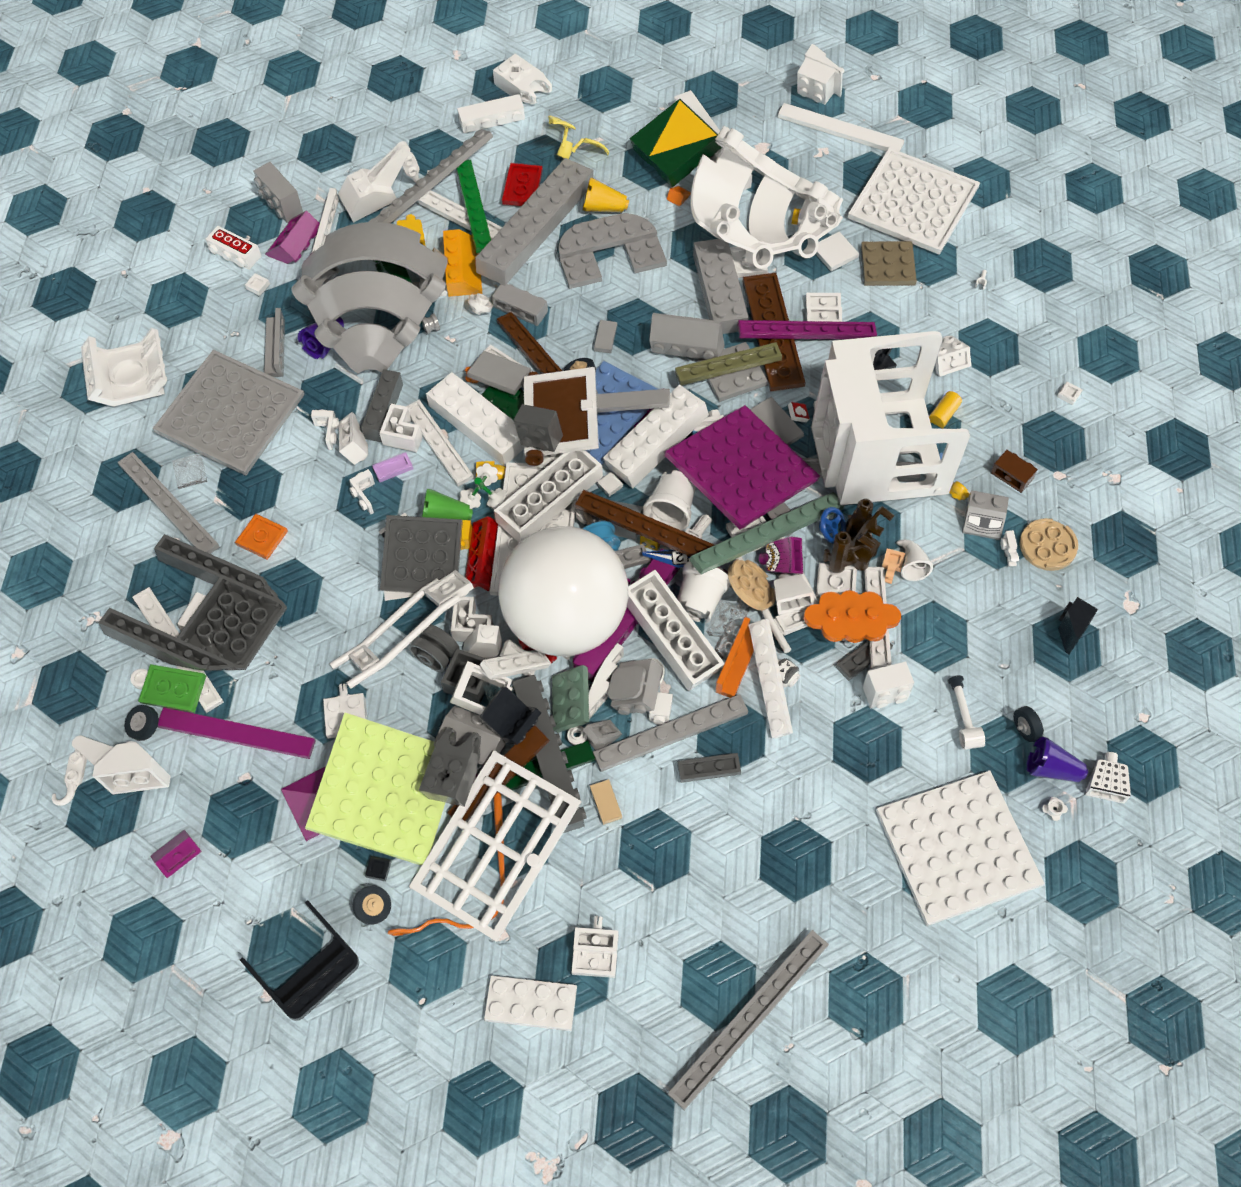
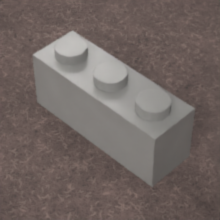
M500 284L492 295L494 308L506 313L512 312L517 318L536 326L540 324L548 313L546 300L534 296L527 291L520 290L511 284H506V286Z

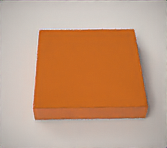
M255 514L237 538L235 544L268 560L288 530L284 526Z

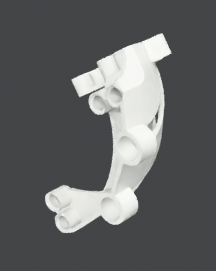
M723 126L715 139L716 143L723 148L716 162L702 155L694 176L691 190V211L696 223L709 231L713 236L745 249L746 261L759 269L768 267L772 263L774 254L792 250L793 253L804 258L814 256L819 247L818 239L838 226L843 217L840 215L839 210L843 199L828 190L820 182L815 181L813 184L780 166L742 140L744 135L740 132ZM754 169L763 175L764 178L756 191L751 205L749 234L738 219L740 216L738 205L744 187ZM796 194L805 202L799 213V229L792 237L788 238L784 228L785 215L793 195ZM805 239H808V245L802 251L801 245ZM760 250L763 252V256L756 262V254Z

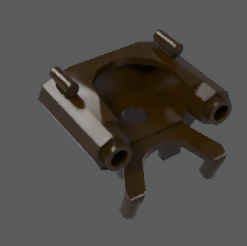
M862 499L858 502L853 514L848 515L846 532L842 531L835 535L832 553H830L829 549L824 550L823 561L830 562L829 569L834 573H841L849 565H853L855 569L860 571L866 570L869 561L876 556L877 550L881 545V542L873 538L872 534L880 537L884 531L883 527L877 525V517L881 514L891 521L895 515L881 506L872 516L873 503L869 499Z

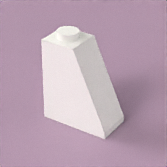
M479 624L464 641L463 651L487 659L499 657L503 649L499 626Z

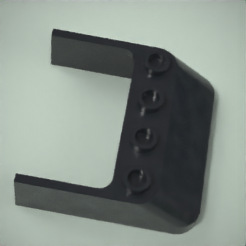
M308 900L305 902L306 906L330 932L333 940L279 990H272L243 957L240 959L242 964L283 1012L294 1021L301 1020L359 967V958Z

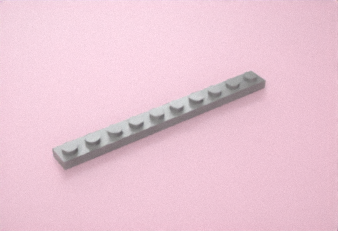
M483 129L476 131L473 137L464 141L461 147L452 151L449 157L441 160L437 167L429 170L425 177L417 180L413 187L405 190L401 197L393 200L389 207L381 210L380 214L369 220V222H393L492 139L491 131Z
M812 930L668 1092V1096L684 1111L828 947L829 944Z

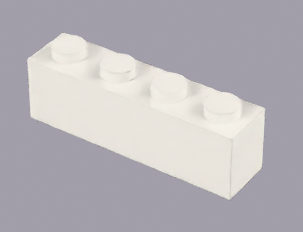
M519 94L457 108L463 134L525 120L524 106Z

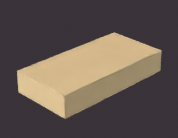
M610 780L590 785L602 824L622 819Z

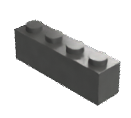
M383 369L361 426L365 439L382 442L379 432L390 405L397 403L403 387L400 372Z

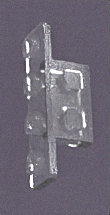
M739 597L737 601L720 600L706 630L709 636L720 637L715 646V651L723 660L727 659L742 622L747 617L750 606Z

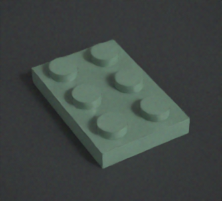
M584 665L552 676L553 718L556 724L553 730L557 733L589 723L588 667Z

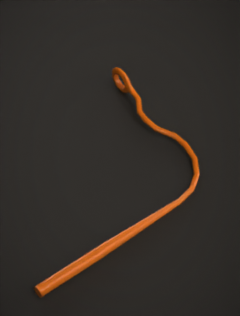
M499 792L493 797L496 834L503 825L502 797ZM497 850L500 885L502 886L505 881L504 854ZM498 911L495 912V914H494V916L492 917V919L497 916ZM449 919L427 920L418 928H397L389 930L387 933L392 936L415 933L433 923H448L464 929H472L474 927L469 924H459Z

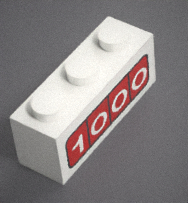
M217 226L205 239L210 252L218 254L225 260H230L239 267H244L248 270L262 257L258 245L220 226Z

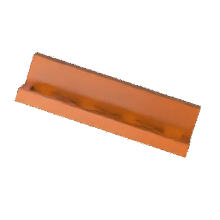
M747 617L742 622L716 683V693L729 698L736 696L754 653L749 629L750 618Z

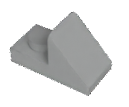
M611 720L588 724L583 729L587 735V741L595 750L607 747L622 735Z

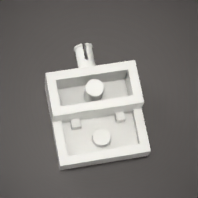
M347 684L339 685L340 696L323 699L326 736L328 739L337 736L344 713L364 719L367 717L364 694L349 695Z
M594 916L593 929L575 927L572 975L615 978L619 934L617 930L602 929L603 917L599 916L598 922V916Z

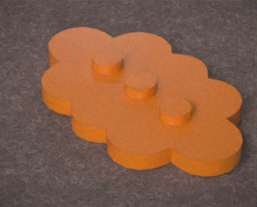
M851 590L845 591L841 595L836 592H826L820 597L819 604L810 605L804 613L805 623L813 629H821L823 636L833 642L841 641L844 638L852 643H858L864 638L874 642L880 641L884 638L887 629L898 626L901 620V612L896 606L883 604L882 598L875 592L870 591L864 592L861 595Z

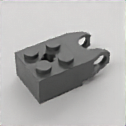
M448 727L435 745L419 791L428 799L465 807L478 770L477 764L480 759L481 736L473 732L462 745L456 746V731Z

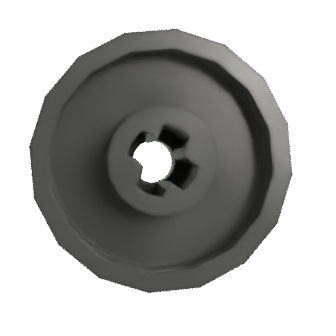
M432 624L408 646L409 651L416 659L437 672H443L450 663L448 658H452L456 649H460L457 642L448 633Z

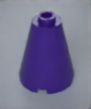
M338 317L336 321L344 328L343 319ZM314 323L299 331L298 341L302 342L304 345L302 349L314 359L319 357L323 359L331 348L322 345L315 336V330L318 325Z
M1042 736L1034 743L1033 746L1036 749L1034 753H1029L1026 770L1030 772V775L1071 782H1080L1087 777L1088 769L1086 764L1049 738Z

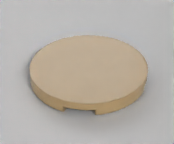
M1043 518L1029 523L1020 537V549L1026 560L1035 567L1055 571L1063 569L1072 563L1077 554L1078 540L1069 526L1053 521L1050 518Z
M737 559L729 566L728 578L730 584L743 602L761 611L767 610L775 603V589L771 588L766 579L768 575L757 564L750 560L743 561Z

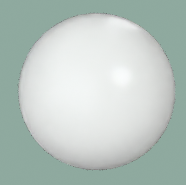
M550 527L525 538L508 556L499 579V604L503 617L512 632L523 643L534 650L554 656L583 654L604 643L619 626L628 602L627 575L619 556L599 536L576 527Z

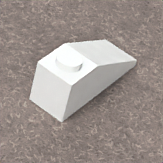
M351 412L339 422V452L355 465L367 457L368 444L355 414Z

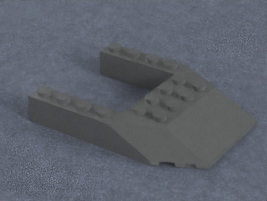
M164 534L154 547L158 560L209 582L214 586L177 637L110 607L98 622L103 634L171 665L196 670H246L286 611L287 606L278 598V595L271 589L264 577Z

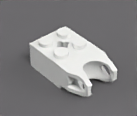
M517 54L512 55L493 70L494 84L510 96L519 94L522 102L535 104L537 102L534 92L550 93L552 91V84L545 77L544 73Z

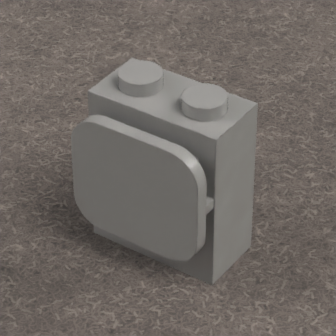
M653 659L621 662L619 668L613 672L608 691V696L612 700L611 706L622 715L636 712L643 714L646 711H654L663 667Z

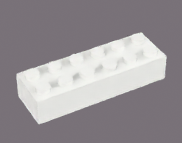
M451 372L426 393L429 407L501 465L505 466L507 462H510L524 449V446L520 444L513 420Z
M681 385L676 387L670 393L669 407L654 408L603 457L608 470L631 488H634L665 458L666 450L682 442L709 416L705 402Z
M585 450L563 453L494 510L496 522L520 543L528 536L539 531L581 495L583 489L588 490L603 477L602 464Z
M656 570L628 586V609L688 691L721 670L724 662Z

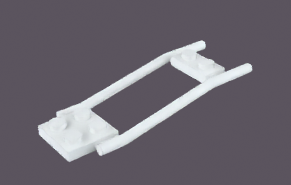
M761 516L741 530L730 522L726 524V529L732 538L766 523V520ZM742 556L735 559L743 560ZM803 572V574H799V575L802 576V578L805 580V582L808 584V586H809V587L811 588V590L813 591V589H812V587L810 586V584H809V582H808V580H807V578H806L804 572ZM813 591L814 604H819V601ZM806 608L776 616L775 619H773L769 609L761 611L764 618L770 621L771 631L784 653L791 651L784 636L808 626L804 621Z
M456 570L441 580L436 578L418 590L362 643L329 663L334 670L351 659L362 671V673L346 682L349 688L352 689L384 668L444 611L460 602V597L466 596L469 591L474 589L472 583ZM426 594L438 607L387 655L379 660L368 647Z

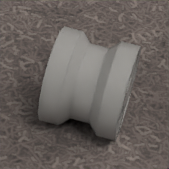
M434 313L430 317L422 319L421 322L426 334H430L433 330H440Z

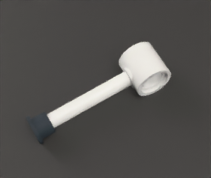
M961 675L950 677L948 683L951 684L952 690L955 691L965 729L959 731L961 747L963 750L984 747L985 735L982 727L975 728L972 725L962 689L964 687L962 682L964 678Z

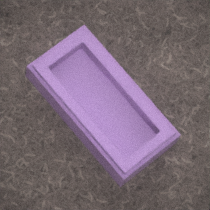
M406 452L372 465L379 482L413 470V465Z

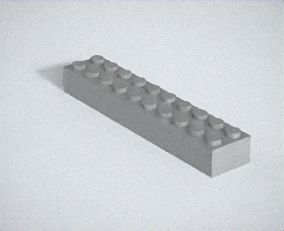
M565 158L476 256V273L506 286L586 194L590 177L593 178V170Z

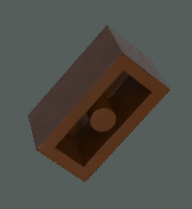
M1006 449L994 463L991 474L1022 493L1032 482L1038 469L1031 463L1021 459L1017 454Z

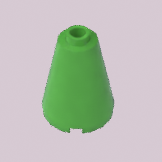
M427 489L422 517L471 520L473 509H469L470 505L435 490Z

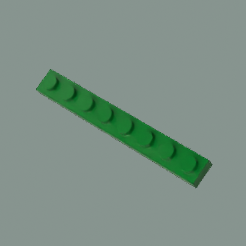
M465 160L456 168L475 250L476 253H480L491 241V236L472 161Z

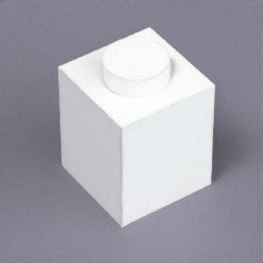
M658 692L655 709L649 712V721L658 725L669 722L673 694Z

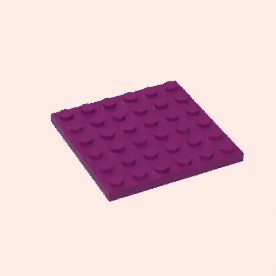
M746 405L666 450L664 455L739 530L818 481L820 477L813 468Z

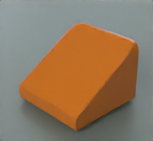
M676 186L670 188L667 200L677 206H681L691 195V192Z

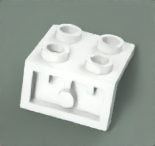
M945 336L935 362L936 375L941 377L970 367V347L953 336Z

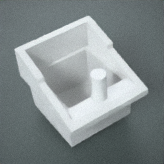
M812 44L806 52L805 60L797 72V93L824 105L834 93L841 97L844 69L839 68L826 57V53Z

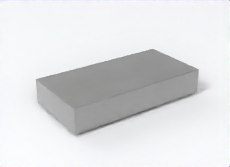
M600 320L594 351L612 353L617 322Z

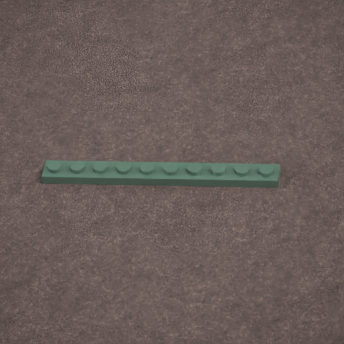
M832 492L692 555L690 562L702 575L819 521L823 511L828 507H835L841 511L845 505H840L838 496Z

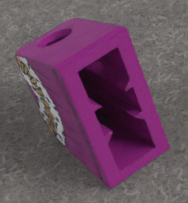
M791 536L767 544L766 553L759 555L760 564H767L768 571L803 574L802 538Z

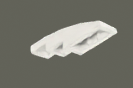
M618 643L604 660L589 691V720L609 697L608 691L612 674L618 669L616 664L624 656V647Z

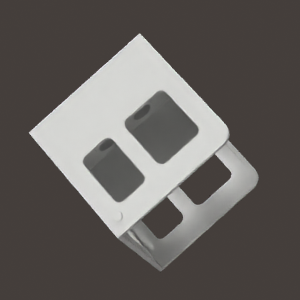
M930 331L832 341L829 358L824 363L811 428L825 488L836 487L840 505L858 504L862 499L877 502L949 494L970 434L967 429L963 428L932 429L924 397L943 340L940 332ZM921 346L914 366L874 370L873 361L878 350ZM911 378L909 388L905 391L880 393L877 383L879 380ZM907 413L910 417L912 428H893L888 425L886 415ZM936 443H947L940 460ZM917 453L922 464L896 466L899 454ZM925 474L926 478L924 481L901 483L897 480V476Z

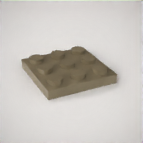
M912 241L861 243L864 286H916L917 279Z

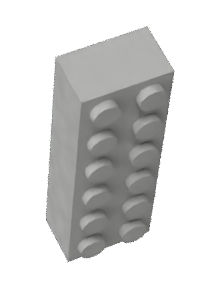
M721 239L694 242L693 257L709 320L721 321L723 334L738 332V320H748L749 317L729 243Z

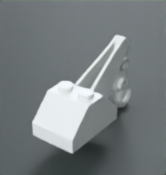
M405 141L399 142L371 170L362 168L346 177L338 195L353 223L397 199L391 187L401 167H403L406 175L412 178L415 183L421 179L418 177L419 166L416 158L410 152V148Z
M80 735L72 741L75 752L70 755L64 779L67 787L66 796L58 800L56 794H52V801L55 805L62 806L68 804L74 798L77 787L83 781L87 760L94 765L92 776L113 795L169 787L171 776L137 742L128 741L113 747Z

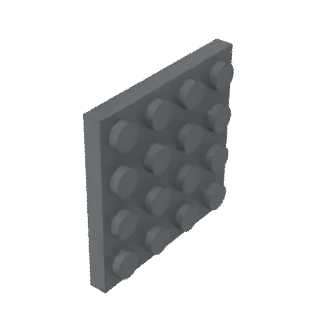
M386 515L380 590L416 593L436 578L441 580L455 570L459 572L463 520Z

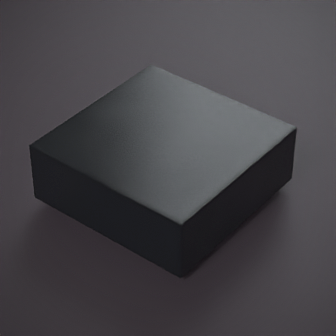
M370 856L365 877L386 882L392 861L390 859Z

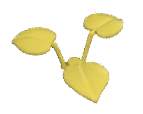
M548 116L549 124H560L565 128L563 140L557 152L558 156L569 159L571 152L575 153L581 143L597 146L609 155L608 149L603 144L588 138H581L572 147L573 143L566 141L568 129L576 130V128L558 117Z

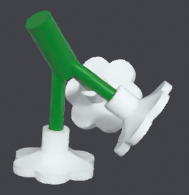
M485 463L476 469L478 475L474 480L477 486L475 490L469 488L460 492L461 498L459 501L470 505L469 509L478 508L481 505V496L477 493L479 489H483L488 493L489 500L487 505L493 509H496L506 500L507 492L498 488L495 491H490L486 487L498 480L496 475L498 470L496 467H491L489 463Z

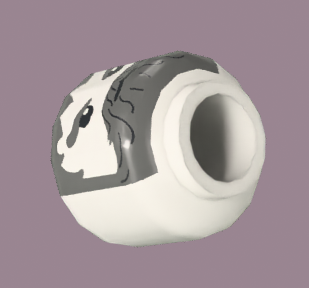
M787 658L778 660L783 687H792L800 678L798 666Z

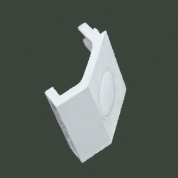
M151 328L139 343L114 349L99 348L96 345V338L88 336L81 347L88 400L114 407L165 394L163 386L167 382V376L165 375V364L162 358L163 352L157 329Z

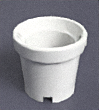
M672 470L671 474L666 475L667 472H664L656 489L643 506V514L682 531L690 524V509L696 486L681 471Z
M687 562L683 568V581L677 600L693 621L700 622L701 618H706L705 623L711 621L723 594L731 586L728 574L715 568L701 575L691 562Z

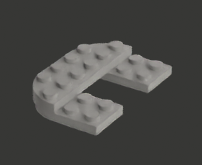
M629 213L575 224L563 234L559 243L560 263L569 289L602 282V276L593 251L624 244L634 273L667 266V260L658 240L656 228L647 219Z

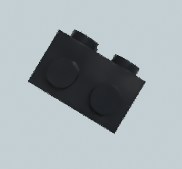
M502 687L481 713L480 718L506 743L518 745L525 739L528 730L537 723L541 712L535 707L526 706L510 689Z

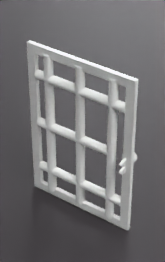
M493 751L472 784L465 807L459 806L409 885V888L498 942L580 806L581 801L502 756L497 751ZM496 763L501 764L502 768L496 778H490L489 774ZM510 770L529 781L521 795L502 785ZM483 784L488 785V791L468 822L464 821L462 818ZM536 785L556 796L548 810L528 800ZM498 791L516 803L495 838L475 826ZM564 801L569 806L560 819L555 816V813ZM525 807L543 819L523 852L519 854L501 842L522 808ZM549 823L556 825L539 856L531 854ZM458 826L463 831L440 866L435 861ZM471 834L488 844L489 847L468 882L448 871ZM496 850L516 861L493 899L474 886ZM527 861L531 869L510 904L506 907L502 904V901ZM432 870L436 875L426 888L422 885V882L429 871ZM443 878L462 889L454 904L434 893ZM469 895L474 896L489 906L481 921L461 909ZM498 911L503 915L495 929H492L488 924L495 912Z

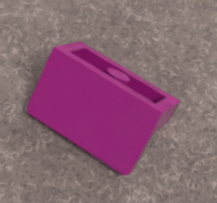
M183 830L150 857L165 877L168 878L202 851L189 834Z

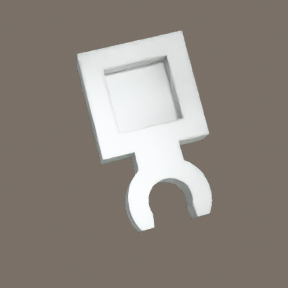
M1014 530L1006 531L1000 541L1001 549L1005 552L1008 566H1017L1016 561H1019V556L1016 552L1017 543Z

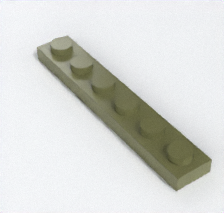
M775 342L676 367L675 373L679 384L682 386L781 361L782 354Z

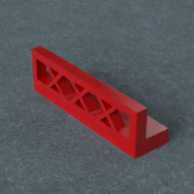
M489 516L473 522L465 576L474 588L479 586L486 591H490L498 523Z

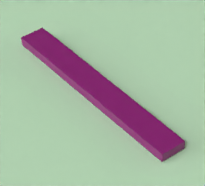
M738 320L739 338L856 339L877 337L875 322Z
M163 707L158 722V728L306 759H310L316 742L315 738Z

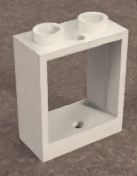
M467 661L450 703L481 715L486 708L485 706L462 697L470 676L472 675L500 688L507 687L511 691L513 687H510L512 679L502 677L490 680L481 666Z

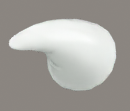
M911 540L897 541L896 544L902 546L906 553L901 571L902 577L909 581H919L929 576L933 570V565L924 550Z

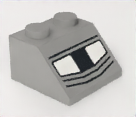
M971 490L966 505L963 533L1000 540L1007 514L1009 497Z

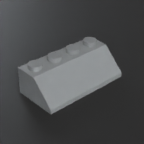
M659 313L652 314L649 341L653 353L706 360L721 356L725 346L721 321Z

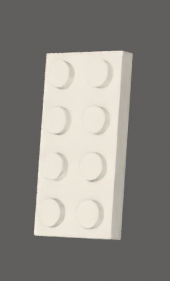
M491 976L484 1020L486 1022L572 1031L577 985Z

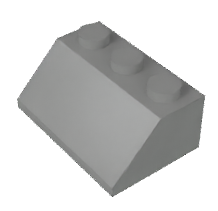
M454 706L445 716L434 741L435 746L448 727L456 731V746L462 745L473 732L478 733L481 736L478 764L483 766L493 751L500 753L506 744L480 718V715Z

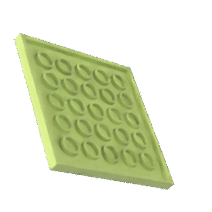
M344 713L305 829L422 866L431 852L445 802L428 799L419 791L435 748L434 742Z

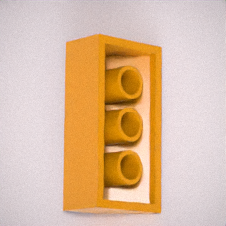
M460 229L443 231L444 256L448 258L445 269L448 297L482 294L481 275L476 273L475 258L479 253H476L472 235Z

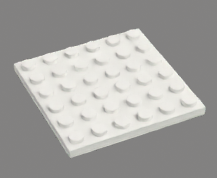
M889 148L848 213V219L901 240L912 241L914 245L940 255L979 188L980 182Z
M991 771L879 807L876 810L926 926L1039 888L1045 884Z

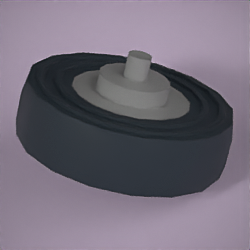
M137 705L132 708L125 719L124 727L126 734L137 741L149 739L158 727V713L154 708L147 705Z
M1023 706L1015 710L1013 716L1015 726L1026 741L1034 742L1043 736L1042 722L1031 707Z

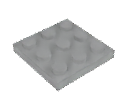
M744 342L723 349L721 356L750 348ZM760 366L707 379L719 402L768 385V380Z

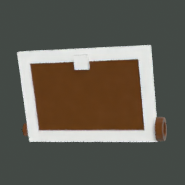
M595 367L538 374L532 371L528 376H524V404L556 411L563 434L555 452L524 446L525 462L528 465L538 466L542 464L545 455L599 448Z

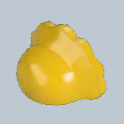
M958 481L952 483L949 493L954 499L966 500L969 498L970 493L965 486Z

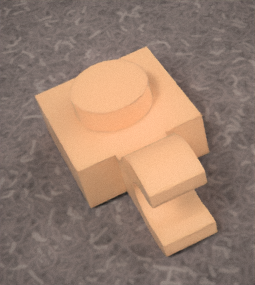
M891 549L886 550L882 567L887 569L886 583L892 584L895 571L901 572L906 553Z

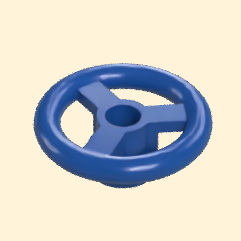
M828 507L821 515L819 529L824 538L833 544L835 535L838 533L839 522L841 524V532H846L847 526L842 512L835 507ZM829 513H835L836 517L834 519H827Z

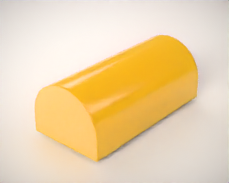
M948 391L930 414V422L943 429L961 405V397L953 391Z

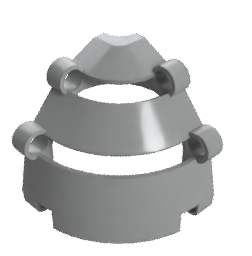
M384 222L357 223L328 234L324 245L316 251L314 250L303 262L302 277L291 288L295 298L307 305L318 325L315 330V336L318 341L328 348H334L347 365L358 374L369 369L377 370L381 373L383 369L387 370L403 348L409 346L415 340L420 331L419 324L431 304L440 297L446 287V283L442 279L448 258L436 248L430 250L419 243L420 233L396 224ZM358 260H379L394 263L415 272L420 277V284L418 288L400 277L376 271L352 272L334 277L339 273L338 265ZM364 308L382 310L401 319L392 330L372 323L357 324L345 329L336 321L338 317L349 311Z

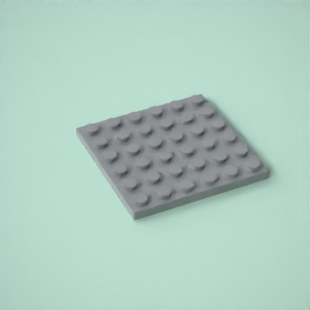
M212 350L155 424L153 431L243 475H247L305 394L303 390L216 350Z

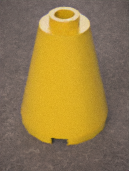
M590 177L582 211L623 213L624 210H627L629 200H627L626 195Z

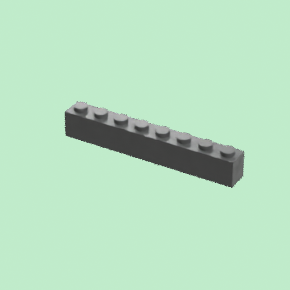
M532 675L512 681L515 695L526 706L535 707L541 712L535 725L550 740L535 755L542 778L581 800L578 789H573L571 783L574 781L571 769L567 770L565 765L568 763L565 751L561 752L559 747L562 745L559 733H554L553 728L556 727L553 715H548L547 710L550 709L547 698L543 699L541 692H544L541 680L537 681L536 676ZM547 792L552 804L556 796ZM563 801L555 816L561 819L569 804ZM578 807L563 833L585 827L584 819H587L584 807Z

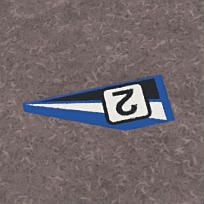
M676 550L642 552L646 557L678 568L684 567L687 562H690L691 558Z

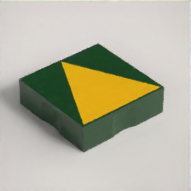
M678 99L629 138L634 151L646 163L654 167L671 187H674L699 165L702 155L710 158L722 149L715 140L718 133L681 99Z

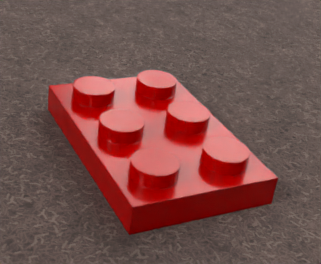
M510 163L502 204L522 206L539 188L543 166Z

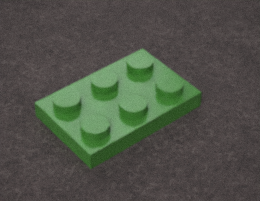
M150 664L138 702L195 713L207 675Z

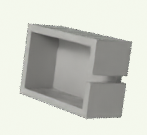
M271 162L253 170L255 175L254 181L259 187L258 194L262 199H266L271 209H275L280 219L283 218L288 223L292 218L303 213L297 190Z

